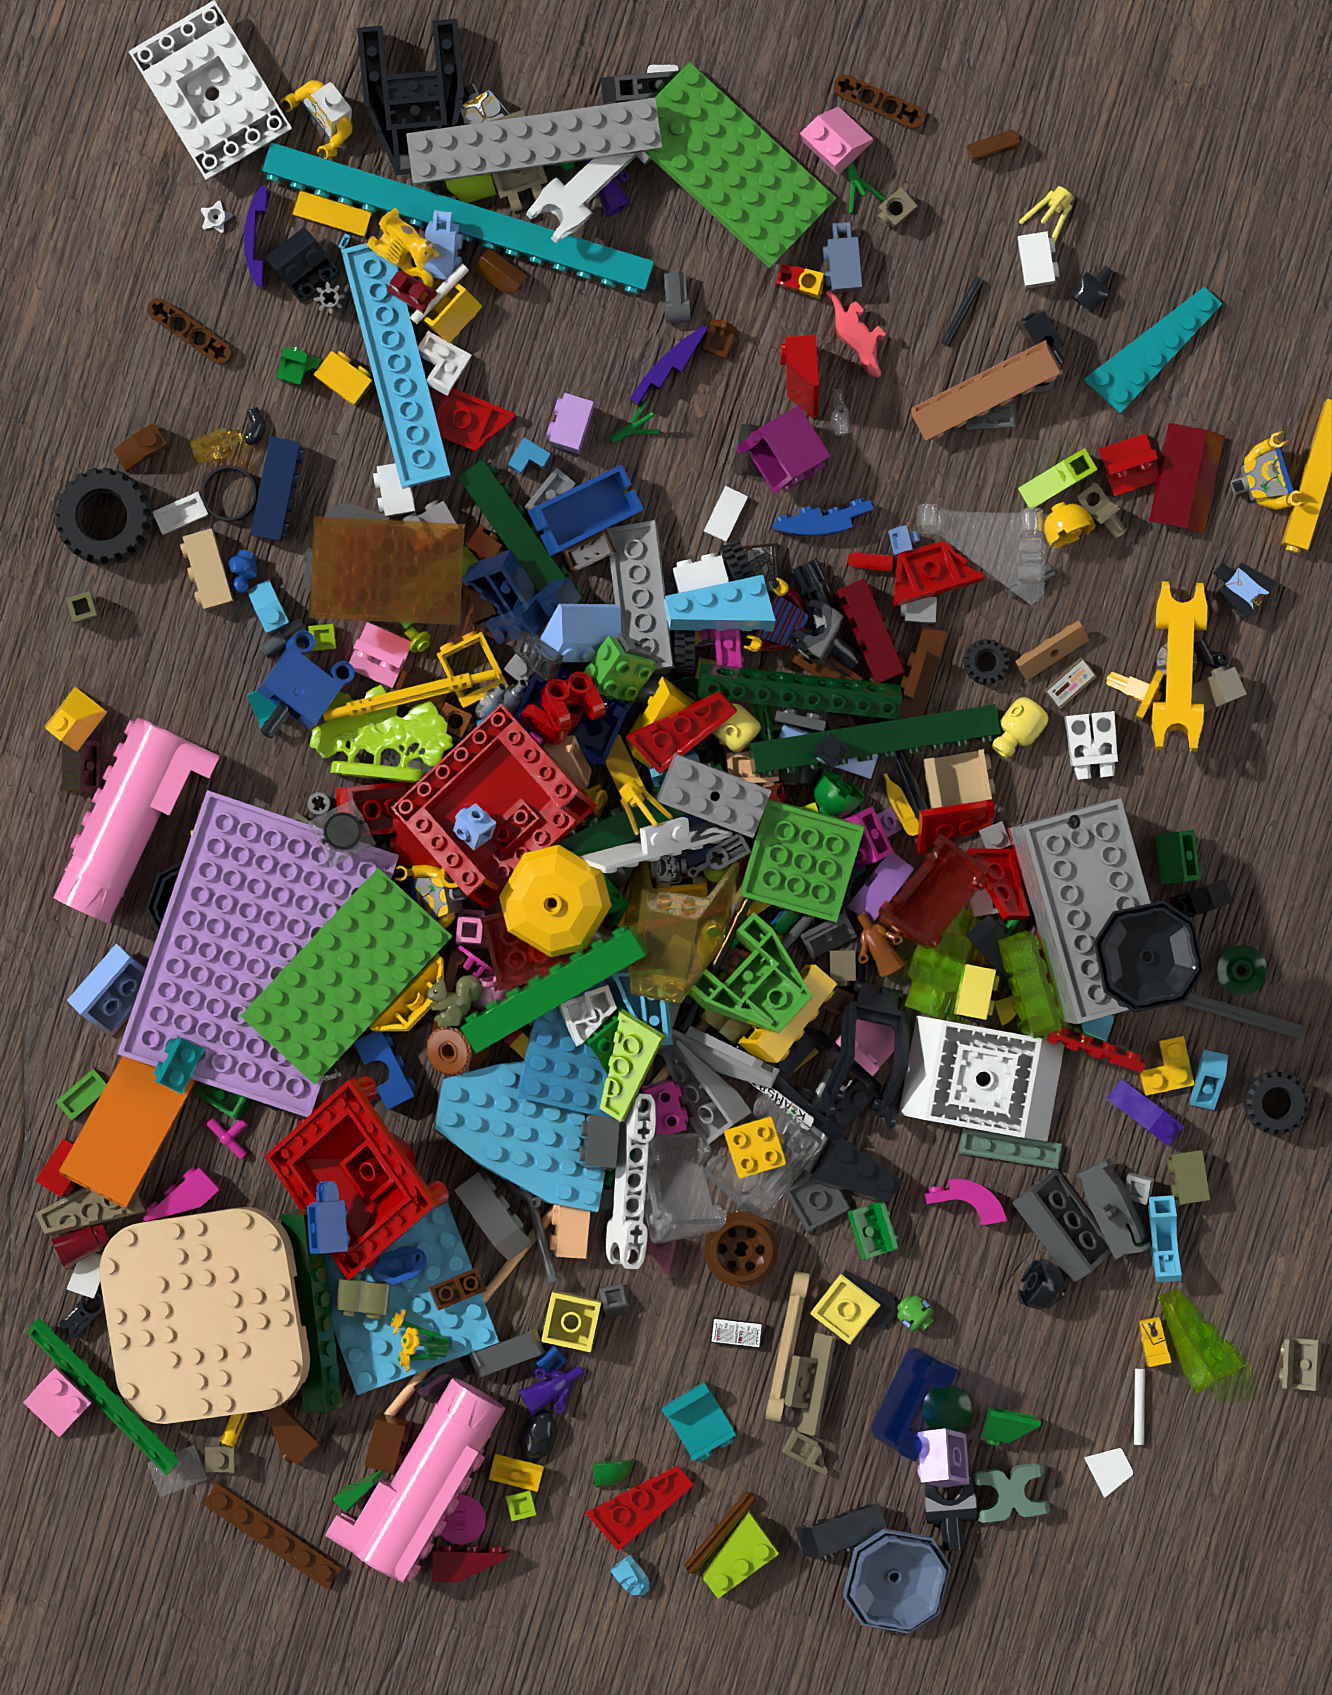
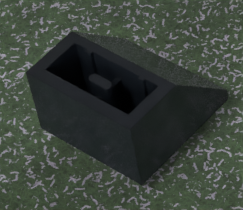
M305 227L265 257L300 303H303L317 292V287L322 288L326 282L331 281L340 273Z

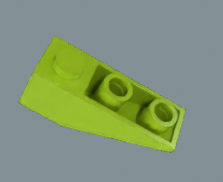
M1084 448L1022 485L1018 490L1031 510L1094 474L1098 469Z

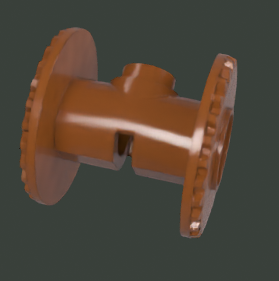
M464 1018L459 1026L440 1027L428 1038L426 1048L428 1060L434 1069L442 1074L449 1076L458 1075L465 1071L467 1067H474L483 1063L490 1053L491 1045L475 1053L460 1029L466 1022Z

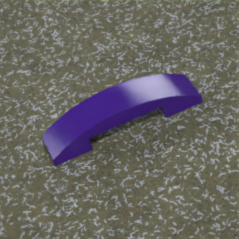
M261 186L255 194L248 210L244 229L246 262L258 289H264L265 264L263 261L255 260L257 214L267 215L269 191L267 186Z

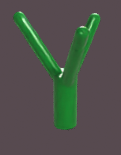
M853 162L845 168L851 180L850 214L854 212L856 186L863 197L866 196L865 188L882 202L887 200L860 178Z
M646 400L642 402L627 426L609 435L614 444L631 434L660 433L659 429H636L655 416V413L651 412L637 421L648 404Z

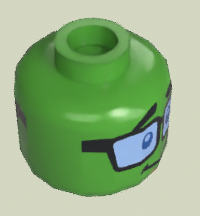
M909 1294L897 1307L899 1310L898 1319L912 1332L918 1331L920 1328L925 1331L934 1322L931 1318L934 1314V1308L921 1295L912 1296Z

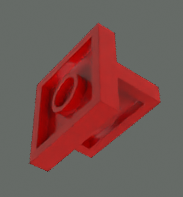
M1146 433L1098 449L1113 497L1157 483L1159 470L1156 461L1158 457L1155 449H1151Z

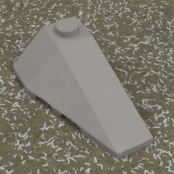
M679 1040L662 1053L673 1081L679 1084L683 1094L680 1099L683 1104H687L691 1113V1117H689L690 1123L706 1146L722 1136L725 1130L733 1128L752 1113L738 1092Z

